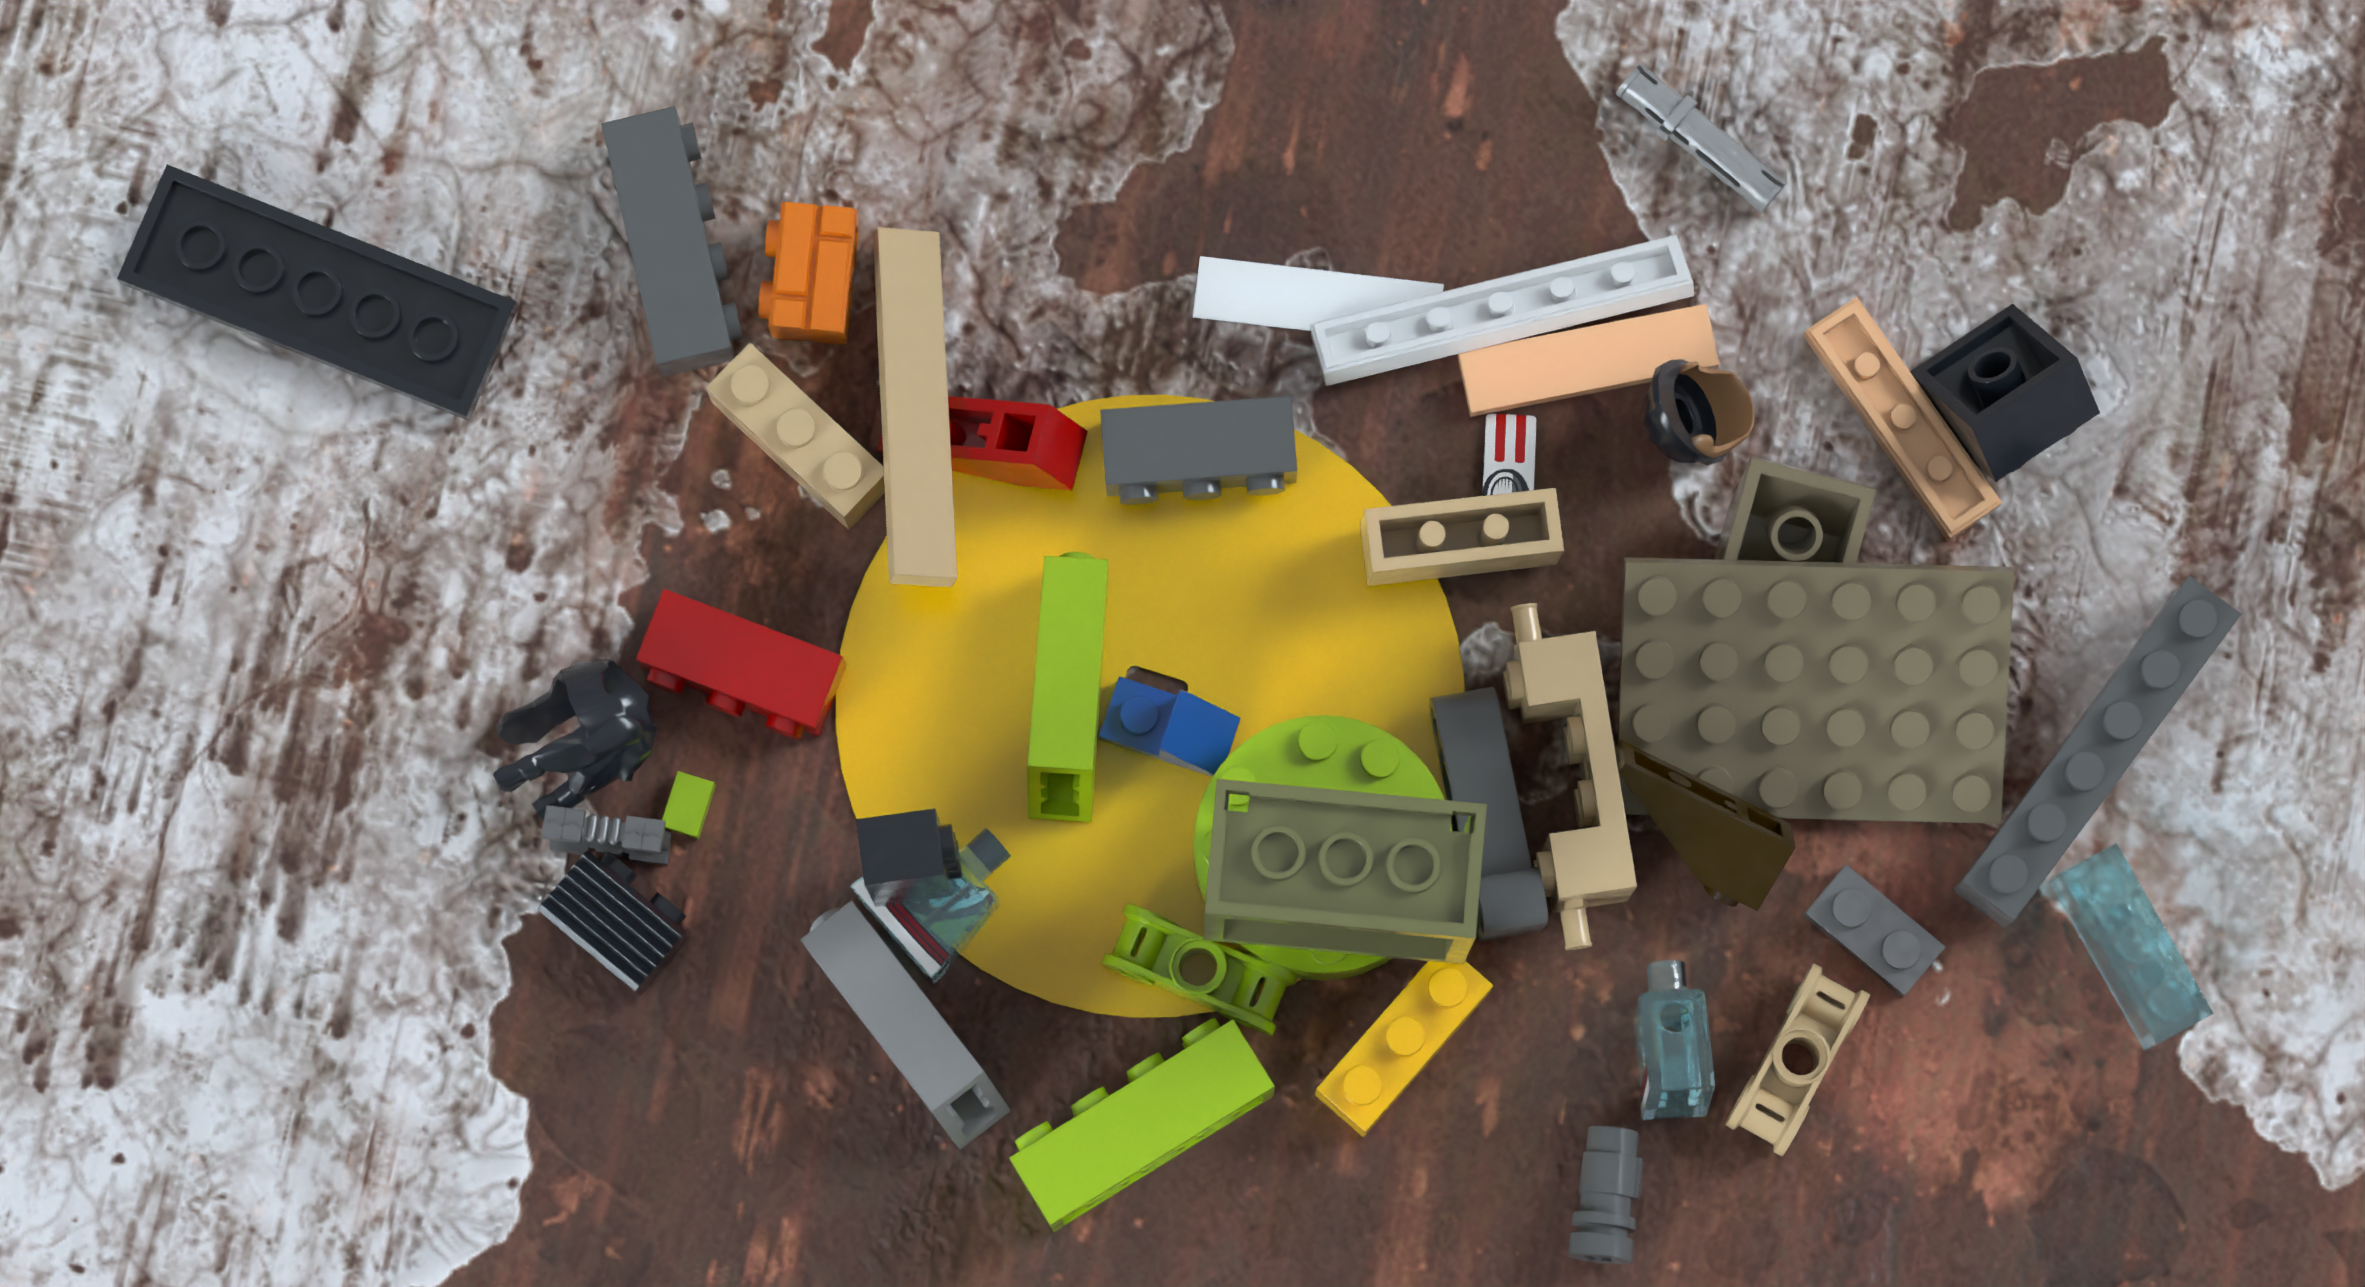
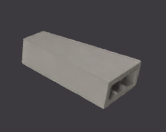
M852 900L841 909L833 908L828 910L814 921L810 932L800 939L959 1150L1011 1111L984 1070Z

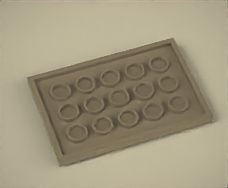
M1624 557L1617 746L1623 740L1778 818L2001 824L2014 571L2011 567ZM1619 775L1625 814L1649 815Z

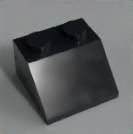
M2011 304L1910 371L1973 462L1995 482L2009 473L2018 470L2027 461L2060 439L2069 436L2077 428L2100 414L2078 358L2014 304Z

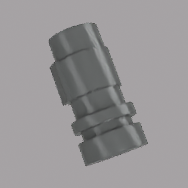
M1610 1126L1588 1127L1586 1152L1583 1153L1579 1185V1194L1581 1195L1579 1211L1572 1213L1571 1225L1577 1227V1232L1570 1234L1569 1257L1604 1264L1632 1263L1635 1240L1628 1238L1629 1233L1636 1231L1637 1219L1631 1217V1207L1633 1200L1640 1201L1644 1160L1637 1158L1639 1133L1637 1131Z

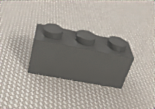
M1292 396L1100 410L1107 497L1119 496L1121 504L1139 505L1153 503L1158 500V493L1183 491V498L1187 500H1207L1220 497L1221 488L1247 487V494L1273 495L1284 492L1285 484L1296 483L1297 460Z

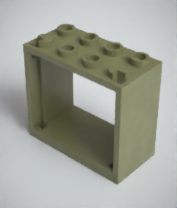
M1217 779L1203 940L1464 964L1476 939L1487 804ZM1229 794L1248 795V812L1228 811ZM1452 814L1468 816L1462 832L1450 831Z

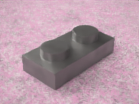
M1847 864L1803 915L1901 998L1909 992L1945 948L1942 943Z

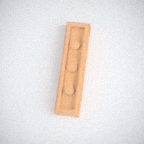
M1855 297L1805 330L1803 337L1947 542L2000 507L2002 502L1858 297Z
M1707 304L1496 344L1458 354L1470 417L1652 382L1655 368L1669 360L1697 361L1699 366L1711 369H1718L1720 365Z

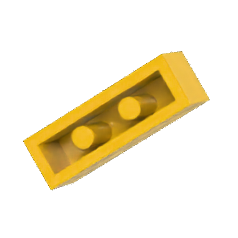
M1428 961L1316 1088L1315 1096L1364 1137L1487 997L1493 984L1466 961L1464 964Z

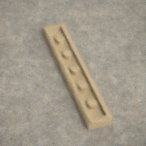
M878 227L873 236L889 583L952 587L957 580L940 236L939 232Z

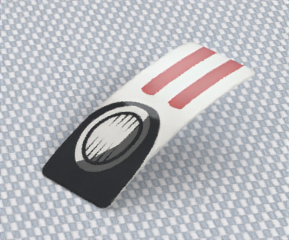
M1487 414L1483 496L1534 490L1536 417L1530 415Z

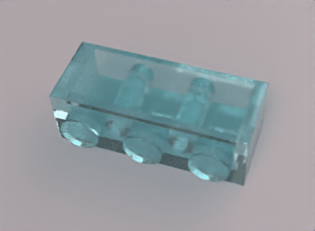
M2117 843L2065 870L2049 882L2144 1051L2214 1014Z

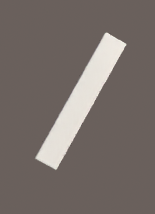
M1673 235L1310 324V331L1325 385L1329 386L1693 297L1694 286L1678 237Z

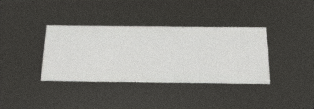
M1200 256L1193 318L1310 331V324L1443 292L1444 284Z

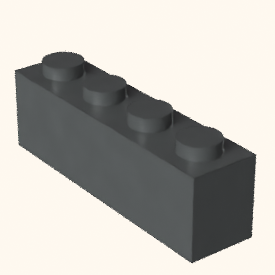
M673 106L601 123L656 364L662 377L731 362L736 357L732 342L744 338L735 302L723 305L718 282L730 278L721 242L709 245L704 222L716 218L707 182L695 184L690 162L702 159L693 122L682 125L676 107Z

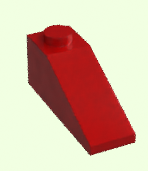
M948 396L952 471L1018 486L1073 491L1088 433L1085 428L1050 404ZM881 431V435H880V439H879V442H878V446H877V450H876V451H878L879 453H881V454L883 455V443H882V431Z

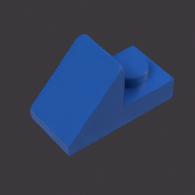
M1119 676L1099 734V740L1213 777L1229 755L1240 717L1189 692L1179 690L1178 695Z

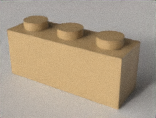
M750 342L706 387L712 404L848 530L885 493L884 466Z
M1556 488L1365 509L1360 521L1367 586L1557 565L1564 552Z

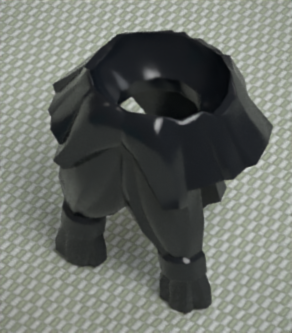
M611 659L572 663L568 668L561 669L553 678L550 690L547 693L536 698L531 703L506 712L496 724L497 736L506 742L519 745L537 743L556 725H560L574 716L578 718L580 727L572 733L551 741L533 754H529L515 763L501 767L493 773L498 788L504 792H512L526 781H532L544 775L546 771L555 773L570 772L565 783L532 803L538 817L543 820L546 805L574 808L583 802L585 797L606 787L617 779L624 782L632 781L634 773L650 756L654 747L658 726L654 725L649 711V694Z

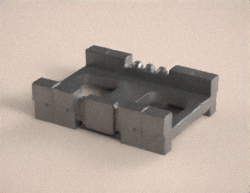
M546 805L541 837L551 840V851L582 855L587 850L590 852V849H596V853L606 854L609 851L616 856L628 853L629 860L633 862L668 866L672 833L665 832V820L626 816V822H622L620 817H614L610 821L609 816L603 815L598 819L596 814H591L589 818H586L585 810Z

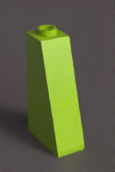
M1067 552L1059 557L1044 556L1027 765L1028 818L1092 822L1108 593V560L1095 559L1093 556L1082 552Z

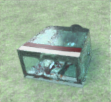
M987 828L959 851L963 878L951 880L953 895L951 897L875 907L864 885L863 877L850 886L854 895L933 984L942 978L1000 905L998 897L984 880L1005 863L1011 855Z
M1680 960L1652 962L1646 966L1649 992L1639 994L1635 1010V1035L1642 1120L1706 1116L1715 1088L1705 992L1701 989L1687 990L1685 962ZM1665 1027L1674 1028L1679 1032L1668 1031L1665 1029Z

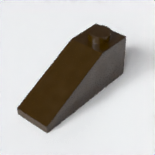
M1621 740L1615 750L1619 775L1699 882L1704 885L1705 891L1725 905L1736 907L1740 902L1758 911L1796 848L1791 824Z

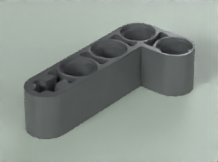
M1486 687L1429 698L1431 723L1446 799L1487 804L1476 941L1483 942L1541 931L1548 924L1545 891L1538 867H1532L1496 691L1494 687ZM1452 814L1451 824L1454 832L1463 831L1468 816Z

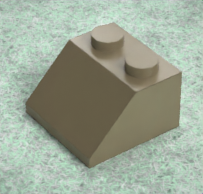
M1751 456L1729 504L1714 560L1856 563L1877 490L1866 485Z

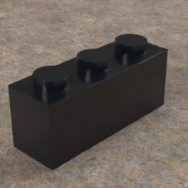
M935 808L856 819L864 885L875 907L953 896L951 880L963 878L958 840H956L952 824L941 825Z

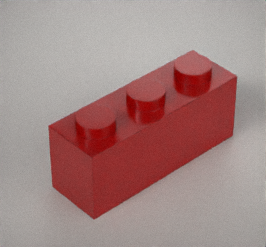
M663 589L635 659L642 670L649 672L646 682L678 695L682 694L685 686L708 694L705 702L706 705L735 717H741L744 708L768 717L765 727L797 740L801 739L804 731L820 736L847 666L844 657L666 589Z

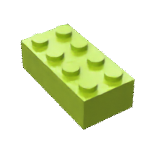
M1215 1018L1210 1019L1182 1037L1184 1041L1182 1045L1185 1049L1166 1061L1160 1052L1148 1057L1126 1072L1130 1083L1109 1096L1106 1089L1101 1087L1070 1107L1074 1118L1053 1130L1049 1122L1046 1121L1015 1141L1019 1152L1009 1157L1053 1232H1056L1273 1097L1275 1088L1273 1082L1234 1020L1220 1027Z

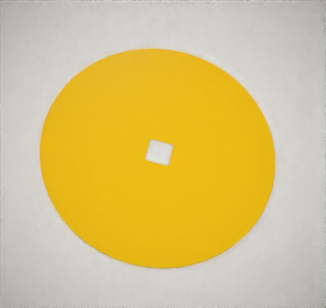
M1165 394L1122 395L1083 401L1058 408L1057 410L1088 431L1073 491L1018 486L952 471L957 580L952 587L889 583L886 536L869 565L857 592L840 648V655L844 657L847 666L835 694L836 735L841 769L856 819L935 808L941 825L952 824L953 832H955L956 840H958L961 863L994 901V906L988 910L960 920H939L914 914L946 945L979 969L1004 983L1051 1003L1095 1014L1131 1018L1181 1017L1215 1011L1156 985H1147L1126 977L1101 964L1104 954L1113 952L1127 918L1122 912L1127 903L1156 913L1176 923L1179 927L1202 937L1204 931L1205 903L1197 884L1194 868V831L1198 809L1212 777L1099 740V734L1119 676L1125 678L1130 667H1140L1184 681L1188 684L1187 692L1240 717L1229 755L1258 732L1290 719L1321 715L1355 719L1371 724L1391 734L1411 749L1431 772L1444 799L1447 800L1431 723L1429 698L1465 692L1464 672L1457 632L1446 596L1438 578L1367 586L1360 521L1365 509L1389 507L1391 505L1353 466L1321 443L1294 429L1297 480L1296 483L1285 484V491L1282 493L1256 496L1247 494V487L1221 488V496L1217 498L1187 500L1183 498V491L1158 493V500L1156 502L1139 505L1121 504L1119 496L1107 497L1100 410L1213 402L1208 399ZM1067 552H1082L1093 556L1095 559L1108 560V593L1092 822L1028 818L1027 765L1044 556L1059 557ZM991 834L1008 854L988 871L971 850ZM1146 933L1143 934L1134 957L1137 955ZM1214 941L1233 950L1241 952L1230 942ZM1206 954L1192 955L1182 965V978L1191 985H1205L1216 975L1217 963ZM1265 982L1261 984L1255 1000L1259 999Z

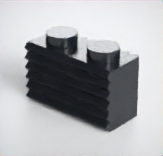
M587 850L573 865L571 870L565 874L554 890L548 894L537 910L641 996L690 938L686 931L679 926L687 916L658 892L650 901L630 886L637 875L609 851L599 860Z

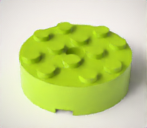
M1326 715L1306 716L1275 724L1258 732L1236 748L1220 765L1204 792L1198 809L1194 831V868L1201 896L1205 903L1217 779L1445 800L1431 772L1411 749L1391 734L1371 724L1355 719ZM1229 794L1228 811L1248 812V795ZM1232 943L1243 954L1247 953L1257 956L1274 965L1290 970L1298 976L1297 978L1323 981L1354 977L1366 973L1392 959L1391 957Z

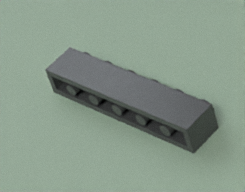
M2189 576L2168 599L1953 888V891L2001 927L2006 928L2011 924L2242 614Z

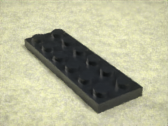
M168 164L164 169L117 277V280L124 286L467 421L471 420L519 307L516 301Z

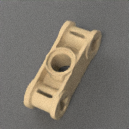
M1813 963L1792 998L1786 1011L1787 1016L1755 1075L1750 1077L1725 1125L1733 1130L1739 1126L1773 1144V1152L1783 1156L1810 1108L1808 1105L1840 1045L1844 1044L1858 1021L1870 994L1862 989L1857 993L1848 990L1823 976L1822 967ZM1789 1044H1799L1808 1049L1813 1057L1814 1066L1812 1072L1807 1075H1796L1786 1069L1782 1062L1783 1048Z

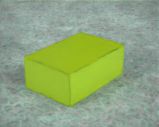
M678 771L662 818L666 822L665 829L699 840L716 787L715 782Z

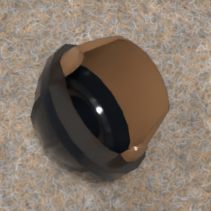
M1682 359L1669 360L1655 368L1652 385L1645 397L1644 426L1649 432L1650 441L1657 445L1659 450L1669 459L1679 463L1700 462L1706 466L1723 461L1726 453L1741 444L1749 436L1754 426V405L1746 386L1734 372L1701 367L1697 361L1688 362Z

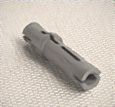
M1642 62L1631 72L1617 90L1616 95L1637 109L1658 128L1656 134L1665 142L1670 138L1680 147H1683L1716 177L1741 195L1760 214L1786 185L1787 182L1784 179H1781L1773 171L1765 167L1750 152L1696 109L1697 101L1689 95L1683 98L1675 90L1662 82Z

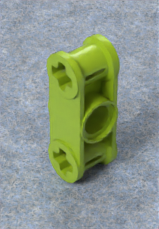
M1128 903L1125 905L1122 913L1127 919L1113 952L1104 954L1101 961L1102 965L1141 983L1151 986L1156 985L1218 1011L1222 1016L1234 1020L1236 1023L1247 1028L1273 1036L1276 1026L1272 1019L1286 986L1295 984L1298 977L1295 973L1257 956L1247 953L1243 954L1214 941L1203 940L1202 936L1183 929L1176 923L1149 910ZM1146 933V934H1145V937H1144V939H1143V941H1142V944H1141V946H1140V948H1139V951H1138L1137 955L1134 957L1135 952H1136V950H1137V948H1138V945H1139V943H1140V941H1141V938H1142L1143 934ZM1200 953L1209 955L1217 963V971L1214 978L1207 984L1200 986L1191 985L1186 982L1181 975L1182 965L1186 959ZM1265 982L1256 1005L1252 1007L1261 984Z

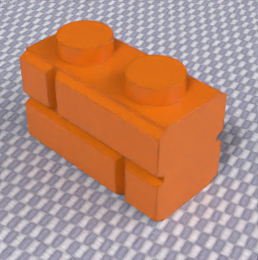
M784 202L781 203L780 220H768L765 257L775 258L773 282H761L758 317L759 319H769L768 327L772 337L797 341L811 340L818 343L847 344L860 219L856 209Z

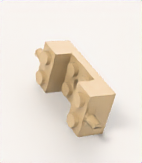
M1537 603L1521 604L1510 608L1513 615L1517 645L1514 646L1515 654L1513 660L1506 662V671L1502 673L1508 710L1519 708L1521 724L1567 718V726L1563 727V736L1568 764L1579 763L1582 780L1577 781L1578 789L1573 790L1576 818L1579 828L1590 826V828L1549 834L1542 852L1536 853L1537 860H1533V867H1538L1545 897L1550 898L1552 913L1560 912L1566 945L1565 950L1582 949L1592 946L1586 908L1626 902L1637 887L1596 631L1542 639Z

